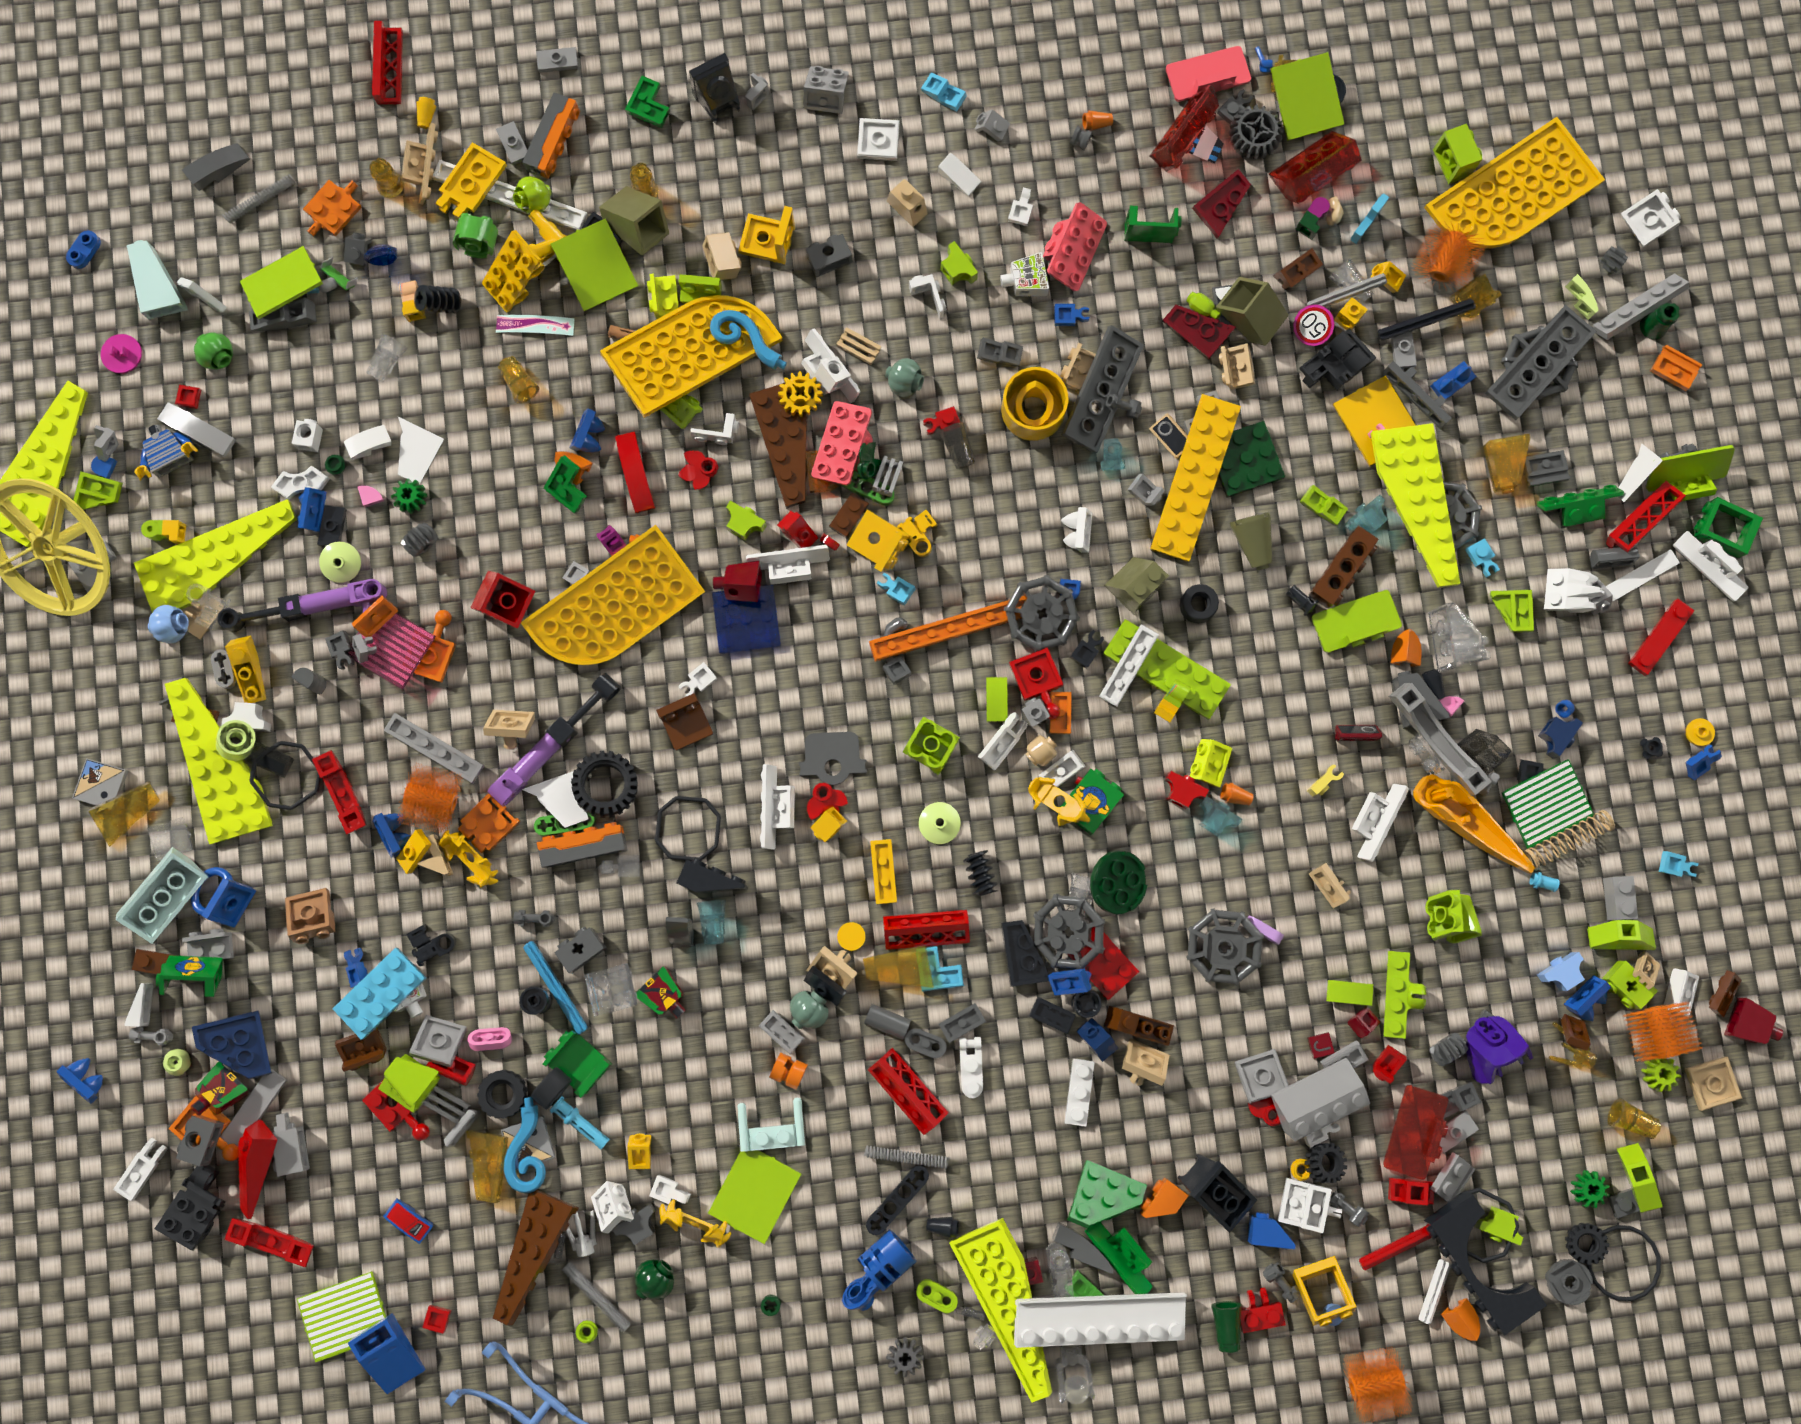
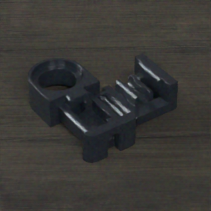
M426 924L406 934L413 948H415L412 950V955L417 958L416 962L420 967L424 966L423 962L437 954L440 957L453 950L456 945L455 937L450 933H443L430 940L431 937H427L425 933ZM442 937H448L451 940L450 948L443 949L440 946Z

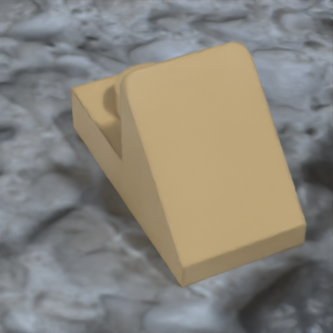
M434 834L427 836L432 844L427 852L433 857L418 863V865L444 875H453L444 850L439 846V837Z

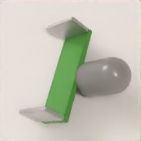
M333 257L322 262L320 270L327 274L329 278L323 280V284L318 287L321 292L327 293L336 289L337 283L345 290L355 287L358 278L350 281L332 267Z

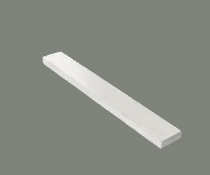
M439 160L433 173V180L444 183L456 165ZM497 180L485 199L523 212L515 205L513 199L515 186ZM551 199L549 205L542 212V215L548 221L574 231L581 230L588 217L585 211Z

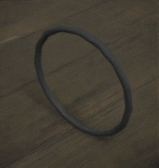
M1615 1225L1602 1230L1604 1231L1603 1233L1607 1234L1615 1230H1631L1642 1235L1651 1245L1656 1256V1273L1652 1283L1642 1293L1632 1297L1616 1296L1606 1291L1597 1282L1592 1265H1587V1269L1591 1273L1593 1284L1604 1295L1617 1301H1634L1645 1297L1656 1286L1661 1274V1257L1655 1243L1645 1232L1632 1226ZM1594 1239L1592 1240L1588 1252H1591L1595 1248Z

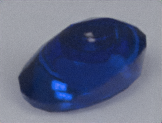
M377 244L364 253L365 261L376 266L390 265L398 257L397 248L387 244Z

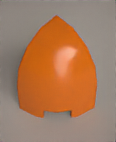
M555 452V464H557L560 457L565 455L580 467L572 483L575 485L583 481L581 476L585 471H590L593 463L574 453Z
M1411 629L1405 630L1397 637L1393 644L1390 663L1400 665V663L1407 662L1410 663V667L1421 666V643L1414 631Z
M1467 1298L1459 1300V1306L1450 1310L1448 1307L1441 1313L1450 1328L1459 1336L1470 1341L1478 1340L1480 1335L1479 1317Z

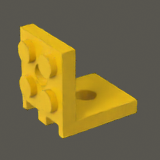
M784 206L781 221L748 213L738 249L739 254L786 264V255L790 249L792 233L795 230L793 208ZM761 234H766L769 237L765 242H760L757 238Z
M867 510L848 541L847 546L875 562L874 568L884 572L895 567L898 561L896 557L901 551L905 550L909 543L907 539L910 535L870 510ZM873 532H877L880 535V541L877 544L870 542L869 537Z

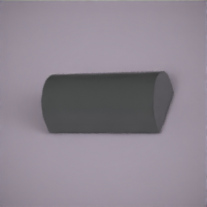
M1636 546L1628 553L1621 547L1592 550L1590 555L1592 569L1632 565L1639 559L1640 555Z
M299 668L291 676L305 688L319 695L326 689L325 678L308 668Z
M871 1004L864 1024L903 1040L911 1020Z

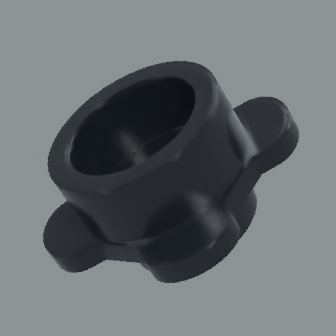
M1654 737L1651 740L1642 739L1640 741V746L1643 748V758L1649 759L1653 756L1659 758L1663 755V746L1658 737Z

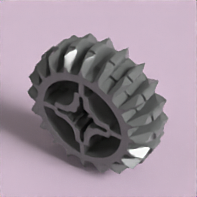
M1256 104L1253 109L1250 106L1246 107V110L1241 109L1234 116V121L1230 124V143H1235L1234 150L1240 149V155L1246 153L1247 159L1251 155L1254 156L1255 160L1259 155L1262 158H1265L1267 154L1271 155L1282 141V121H1277L1278 114L1272 115V109L1265 111V106L1259 109ZM1256 127H1258V129H1257V132H1258V133H1257L1256 137H1254Z

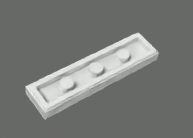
M1142 624L1140 625L1099 697L1115 706L1119 705L1158 638V633Z

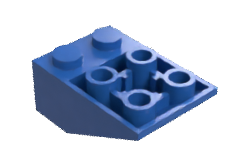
M393 1313L359 1333L348 1342L358 1362L386 1394H389L426 1370Z

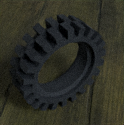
M600 751L599 754L593 752L590 757L585 756L583 762H579L576 765L577 769L573 771V778H571V788L577 804L587 814L589 812L594 817L598 815L600 818H605V816H610L611 818L614 817V814H622L623 810H627L631 802H634L638 791L637 775L633 765H630L627 758H622L621 754L615 755L613 751H609V753ZM612 767L622 774L625 782L624 789L615 800L598 802L587 794L585 790L586 779L596 768Z

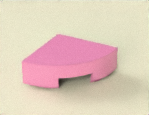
M358 486L364 507L384 501L383 496L376 489L370 486Z
M1453 696L1439 699L1440 703L1449 713V717L1464 702L1463 699Z

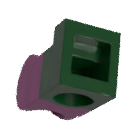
M1323 197L1316 198L1295 230L1313 240L1320 228L1317 222L1326 216L1330 208L1329 201Z

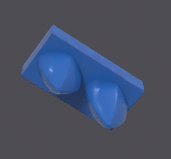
M1463 361L1435 381L1430 387L1438 397L1442 395L1447 399L1477 376L1473 373L1472 367Z
M589 408L584 411L569 447L576 452L578 450L585 452L601 451L599 443L591 435L587 434V432L598 433L605 430L603 422L595 415V411Z
M305 487L304 493L298 497L302 504L300 515L297 517L299 522L298 528L320 532L326 491Z
M380 813L374 816L372 822L390 857L393 858L399 855L411 835L392 833L401 825V822L403 823L404 817L402 814L383 815Z
M1085 969L1052 972L1048 975L1054 995L1083 993L1092 989L1089 982L1091 972L1085 971Z
M1593 975L1564 1005L1569 1011L1577 1014L1580 1018L1593 1021L1594 1010L1592 1005L1595 1002L1606 1004L1607 991L1611 987L1607 981Z
M90 1059L78 1060L67 1068L62 1065L56 1071L58 1076L92 1104L97 1099L96 1094L101 1088L103 1076L94 1075L81 1081L89 1068Z

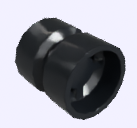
M529 987L521 993L519 1004L521 1009L527 1014H543L550 1009L553 998L549 990L544 987Z
M1091 990L1075 993L1071 1000L1073 1011L1078 1016L1085 1018L1097 1015L1102 1006L1099 995Z

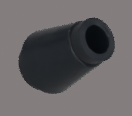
M1438 668L1422 673L1424 682L1437 699L1446 697L1442 673H1439Z
M953 1216L927 1219L926 1231L950 1239L957 1237L959 1219H954Z

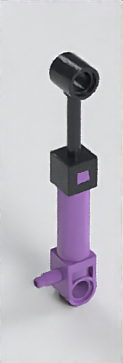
M367 579L349 583L347 587L303 596L295 594L278 598L279 606L242 614L231 608H226L219 612L217 621L226 630L238 632L244 628L246 621L281 615V618L286 621L307 618L309 614L348 606H362L364 612L382 595L386 598L387 589L379 581ZM378 587L377 593L371 595V589ZM232 616H234V617H235V618H234V622L229 625V624H228L229 618H231Z
M603 673L595 680L592 688L596 692L568 721L560 716L546 730V735L513 768L509 767L490 786L487 792L502 807L509 804L528 784L527 781L561 747L564 748L578 734L573 726L601 698L608 702L618 694L621 686L607 673Z

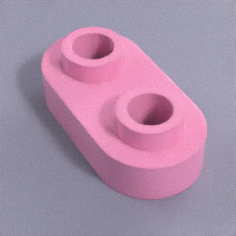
M504 1027L478 1029L471 1032L468 1036L469 1046L474 1051L503 1049L512 1042L510 1030Z

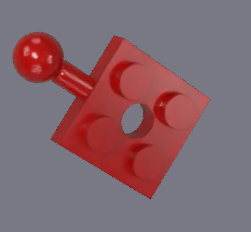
M1045 648L1009 662L1024 701L1041 695L1045 708L1050 714L1048 719H1056L1060 715V708L1057 704L1052 703L1048 692L1063 687V682L1049 649ZM1033 670H1039L1042 676L1039 679H1033L1030 673Z
M382 1081L362 1100L389 1132H392L405 1120L413 1129L412 1135L414 1139L423 1141L428 1138L430 1134L429 1127L423 1123L419 1124L411 1115L412 1112L400 1103H397L394 1107L389 1105V1096L378 1089Z

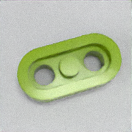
M931 1279L921 1280L917 1285L916 1293L922 1302L943 1313H950L956 1309L958 1300L952 1290ZM929 1286L931 1288V1292L929 1294H925L923 1292L924 1287ZM949 1297L951 1299L950 1303L944 1304L943 1298Z

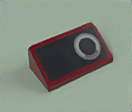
M1376 725L1335 726V740L1377 741L1382 738V733Z

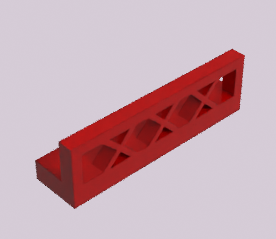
M374 21L372 96L378 105L401 104L403 30L401 27L385 28L382 21ZM387 34H397V40L390 44L387 41ZM394 51L397 54V58L390 63L387 60V55ZM393 69L396 72V77L389 81L386 78V74ZM393 88L396 91V98H386V92Z
M1665 481L1609 534L1606 545L1610 548L1618 545L1628 553L1684 500L1686 495ZM1670 492L1677 497L1675 501L1664 502V499ZM1655 507H1661L1662 510L1660 515H1650V512ZM1642 520H1647L1646 529H1636V526ZM1627 534H1633V541L1629 545L1622 541Z
M967 910L883 917L886 950L970 943ZM965 930V936L956 937L953 935L955 931ZM936 932L944 934L941 938L932 937ZM914 934H920L921 936H923L919 940H913L912 938H910ZM889 936L901 937L899 941L889 942Z
M893 1047L868 1069L923 1135L932 1130L948 1114V1111ZM889 1056L896 1062V1067H891L886 1061ZM902 1074L909 1077L910 1084L903 1081ZM916 1090L921 1091L924 1095V1100H920L916 1096ZM930 1107H934L940 1115L937 1118L930 1112Z

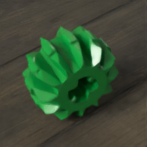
M406 478L405 484L398 481L400 487H393L396 493L391 495V498L395 500L394 506L396 508L400 507L399 510L404 513L407 510L409 514H413L414 508L420 511L419 505H426L423 499L427 498L428 495L424 492L425 487L419 485L417 480L411 482L409 478Z
M1584 1170L1582 1175L1575 1174L1578 1181H1571L1575 1189L1570 1191L1572 1194H1576L1574 1200L1581 1202L1582 1206L1586 1208L1589 1205L1592 1208H1597L1598 1203L1605 1204L1603 1196L1609 1197L1605 1190L1610 1188L1608 1184H1603L1606 1178L1599 1176L1596 1171L1590 1173Z

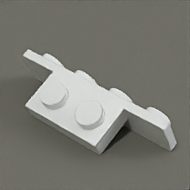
M815 329L810 330L805 339V342L814 354L804 358L801 362L811 378L816 377L815 373L822 360L835 357L833 351L829 349L822 336ZM816 377V379H817L816 384L820 383V384H821V389H820V390L822 391V393H823L824 395L827 394V393H828L827 390H826L825 387L822 385V383L819 381V379ZM851 377L845 386L840 388L850 403L854 402L860 394V389Z
M1686 531L1673 544V547L1733 602L1748 589V586L1736 576L1743 568L1734 557L1724 552L1722 546L1717 542L1710 540L1702 544L1690 532Z
M817 545L760 554L756 553L747 555L746 560L747 562L760 561L761 570L769 569L770 584L772 585L812 579L810 563L829 561L830 556L827 545Z
M763 764V771L761 773L762 813L760 820L762 828L760 842L761 848L773 850L776 848V829L794 828L795 786H777V766Z
M1393 784L1386 799H1383L1376 793H1369L1352 827V830L1366 838L1357 856L1358 858L1370 862L1374 861L1409 791L1407 786Z

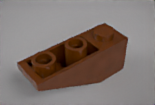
M1112 1006L1108 1008L1103 1026L1167 1046L1170 1044L1174 1029L1172 1024Z

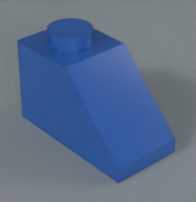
M1256 1212V1216L1250 1215L1248 1242L1251 1245L1295 1249L1296 1245L1277 1221L1269 1217L1268 1213Z

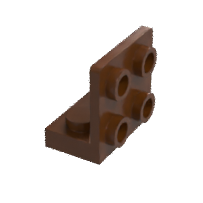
M695 693L656 710L676 751L713 735V731Z

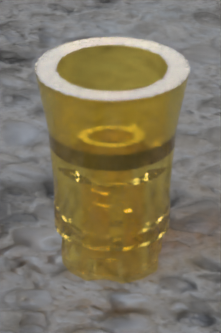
M377 158V160L371 162L369 169L378 192L387 198L398 196L404 188V181H401V175L383 158Z
M644 163L632 166L630 170L631 188L656 198L659 190L651 170Z
M514 356L504 358L500 362L498 368L516 403L527 402L537 395L540 389L539 386L531 379Z
M1622 1098L1617 1099L1612 1104L1608 1113L1609 1126L1624 1129L1649 1139L1656 1138L1660 1132L1661 1123L1659 1119L1636 1108Z

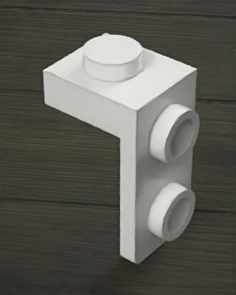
M932 274L924 277L923 275H918L909 280L911 295L931 290L939 319L943 318L946 305L944 299H940L938 294L941 292L938 280L934 281Z
M726 413L723 433L691 428L690 433L692 438L699 442L711 440L719 445L733 444L734 433H738L739 421H736L735 414Z

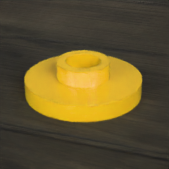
M1698 718L1688 723L1686 737L1695 746H1705L1713 741L1715 729L1708 720Z
M854 922L842 925L837 934L840 946L849 951L859 949L864 944L866 937L864 929Z

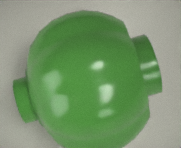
M210 332L202 334L197 338L194 354L197 362L202 367L217 370L225 368L230 364L233 349L231 341L225 335Z

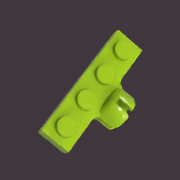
M1388 951L1383 1037L1406 1039L1408 1010H1421L1426 1005V999L1413 998V994L1426 995V987L1423 984L1410 982L1411 953Z

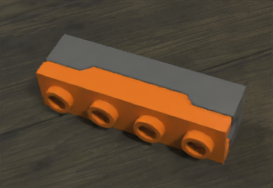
M555 92L553 93L522 163L526 171L546 179L549 178L551 173H554L557 158L562 155L565 140L570 137L574 121H577L580 114L576 100L569 99Z
M617 822L604 824V828L596 829V826L584 828V832L578 834L575 831L563 833V837L555 838L554 835L543 837L541 842H537L541 867L550 868L628 851L623 826L617 825Z

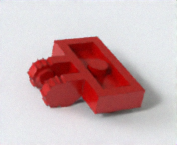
M1265 1287L1260 1288V1297L1263 1305L1259 1306L1255 1304V1296L1252 1290L1247 1291L1249 1307L1241 1309L1240 1327L1242 1333L1286 1325L1281 1302L1269 1304Z

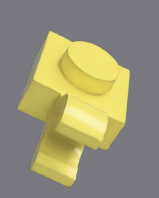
M1335 764L1328 767L1326 773L1307 790L1312 797L1317 794L1323 795L1330 788L1327 785L1330 781H1337L1343 777V772L1338 774V776L1332 774V770L1336 767Z

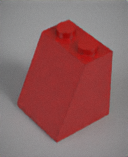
M488 571L470 608L518 629L535 594V590L500 573Z

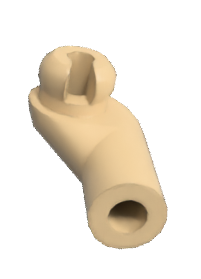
M1337 196L1328 200L1332 209L1331 215L1326 217L1329 226H1333L1335 223L1338 224L1344 214Z

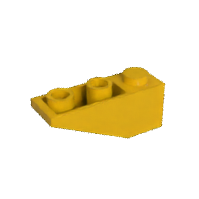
M252 636L230 640L225 649L244 703L266 700L259 658Z

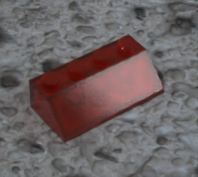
M1212 85L1195 93L1149 155L1166 172L1173 168L1177 169L1182 164V157L1192 150L1194 140L1204 133V126L1215 118V111L1219 107V103Z
M1331 131L1270 172L1269 176L1286 199L1299 204L1304 202L1313 193L1320 191L1331 181L1338 179L1347 170L1353 169L1362 159L1355 139Z

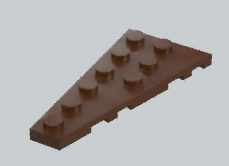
M779 385L750 393L749 395L785 507L789 508L806 502L807 414L803 412V416L800 417L799 412L792 416L791 409L786 412L784 410L785 405L780 404L782 398L778 396V392L782 390ZM788 389L787 398L790 399L789 397L792 395V393H790V390ZM798 392V393H797V396H798V395L804 396V392H803L802 394H800V393Z
M539 1190L528 1193L493 1319L505 1325H514L526 1303L525 1298L529 1290L533 1291L537 1284L535 1280L538 1274L543 1273L559 1245L558 1239L563 1231L566 1232L570 1225L568 1223L572 1214L577 1213L579 1207Z

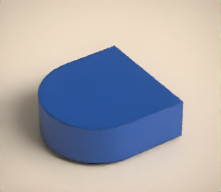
M96 456L91 462V469L95 474L110 479L118 461L109 457L105 462L99 460Z
M1060 579V584L1068 589H1072L1074 600L1077 599L1080 594L1081 581Z

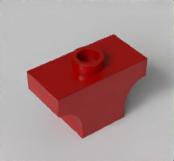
M790 511L777 524L783 534L798 548L811 547L818 539L804 518L797 512Z
M1170 771L1165 779L1170 786V794L1167 800L1184 809L1189 808L1193 799H1204L1209 791L1207 788L1195 783L1196 780L1188 775L1183 777Z
M1389 1177L1388 1200L1417 1205L1434 1204V1192L1430 1189L1434 1182Z

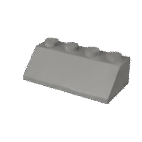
M1347 1058L1271 1094L1283 1131L1294 1141L1370 1104L1365 1086Z

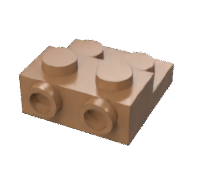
M327 888L285 898L287 935L293 942L305 944L309 942L310 938L325 939L330 936V933L336 932L334 913L330 905V893Z

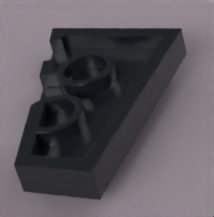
M1023 920L1001 923L1010 987L1049 981L1048 975L1050 974L1034 946V942Z

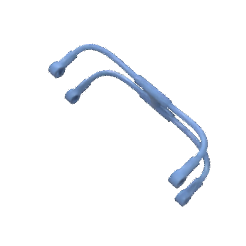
M490 1342L482 1351V1354L489 1359L498 1349L523 1381L544 1401L534 1416L530 1419L520 1410L517 1411L506 1402L473 1389L453 1390L445 1400L452 1407L462 1395L477 1396L506 1409L521 1424H539L551 1407L562 1416L565 1415L577 1424H589L569 1412L565 1405L539 1384L536 1385L522 1371L507 1350L497 1342Z

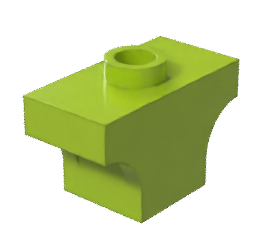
M955 241L949 244V256L941 262L940 270L951 285L961 280L968 281L970 284L974 283L978 279V271L972 265L971 257L967 253L964 254Z
M731 500L726 506L728 513L731 515L730 521L726 526L730 533L744 541L755 531L763 533L767 526L766 521L756 516L754 510L747 506L743 508Z
M1491 1206L1489 1214L1485 1218L1479 1219L1474 1225L1475 1228L1490 1233L1489 1238L1501 1243L1505 1239L1521 1246L1524 1238L1518 1232L1513 1238L1516 1227L1514 1218L1518 1221L1519 1216Z

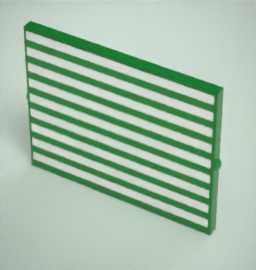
M1569 759L1501 792L1513 817V822L1516 824L1527 849L1550 839L1551 836H1556L1558 832H1564L1566 828H1572L1574 824L1578 825L1580 821H1585L1587 817H1593L1594 815Z

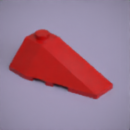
M257 1120L245 1128L243 1136L238 1143L240 1210L247 1219H252L278 1140L262 1120Z

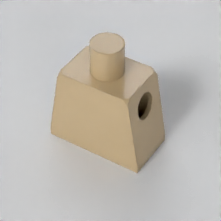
M903 179L890 191L887 202L912 227L927 215L924 197L906 179Z

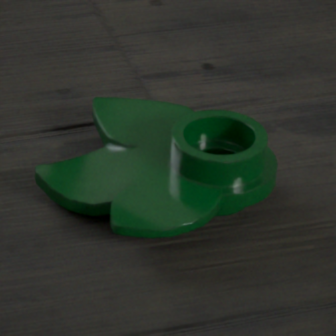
M870 442L867 445L863 443L860 448V463L857 466V472L861 479L871 478L879 471L882 461L874 458L876 442Z

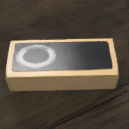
M1166 413L1149 429L1174 458H1179L1182 455L1188 435Z

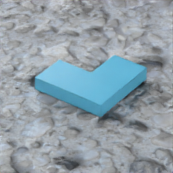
M1381 194L1372 206L1365 219L1352 235V242L1357 244L1379 215L1389 199L1387 195Z
M937 946L916 949L922 991L964 986L961 965L940 967Z

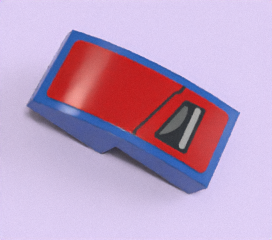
M398 1198L395 1199L383 1215L388 1222L419 1244L433 1227L432 1222L417 1214L414 1208Z

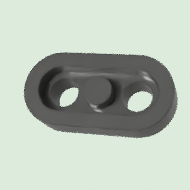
M911 1029L905 1036L906 1045L910 1049L924 1055L939 1058L946 1052V1043L941 1037L921 1029ZM918 1035L920 1041L913 1043L911 1040L912 1036ZM933 1043L940 1045L938 1051L932 1050L931 1046Z

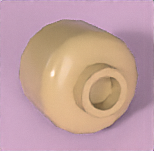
M1039 735L1027 745L1026 749L1028 752L1026 756L1035 766L1038 764L1045 766L1056 757L1057 751L1055 747L1057 744L1050 736L1045 738Z

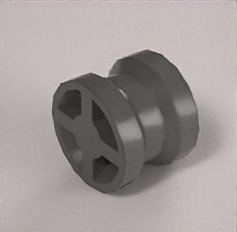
M1078 125L1072 135L1070 144L1073 146L1078 145L1080 149L1085 151L1093 132L1090 130L1085 131Z

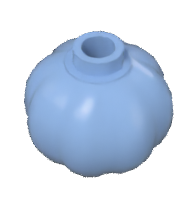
M161 605L150 615L148 630L160 642L167 644L177 643L186 634L189 621L181 609L171 605Z

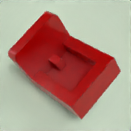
M1388 1045L1373 1063L1375 1076L1379 1080L1387 1081L1391 1084L1394 1081V1075L1406 1062L1407 1057Z

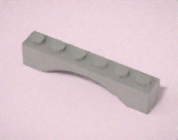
M1404 683L1388 696L1451 775L1469 794H1478L1492 782L1480 766L1445 731L1434 716L1425 698L1413 683Z

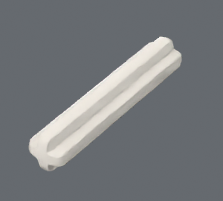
M1442 1259L1438 1260L1419 1315V1320L1426 1324H1431L1450 1270L1451 1264Z

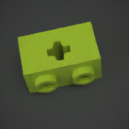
M1617 961L1602 977V980L1607 981L1611 987L1609 991L1617 994L1622 999V1004L1627 1008L1642 1009L1658 990L1655 987L1648 990L1645 987L1646 982L1643 984L1639 982L1640 976L1635 978L1632 975L1634 968L1627 961Z

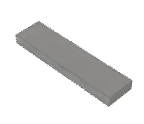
M271 1069L272 1074L262 1076L221 1135V1138L228 1144H236L238 1146L245 1128L262 1118L287 1082L286 1078Z

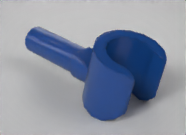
M1257 46L1255 51L1260 61V72H1271V67L1273 66L1272 59L1265 60L1260 47Z

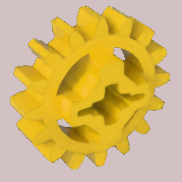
M799 371L796 377L791 373L790 380L785 377V385L780 384L779 387L782 391L778 392V396L782 398L780 404L785 405L784 410L787 412L791 409L792 416L799 412L800 417L803 416V412H806L809 416L811 409L817 411L816 404H821V399L818 397H822L823 393L818 391L821 389V384H816V377L810 379L809 373L802 376L801 371ZM788 389L790 390V393H792V395L789 397L790 399L787 398ZM812 389L814 391L813 399L809 395ZM799 392L800 394H802L804 392V396H797V393Z

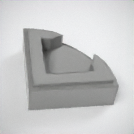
M1494 772L1487 774L1492 782L1481 790L1479 794L1487 795L1492 784L1496 785L1500 775Z

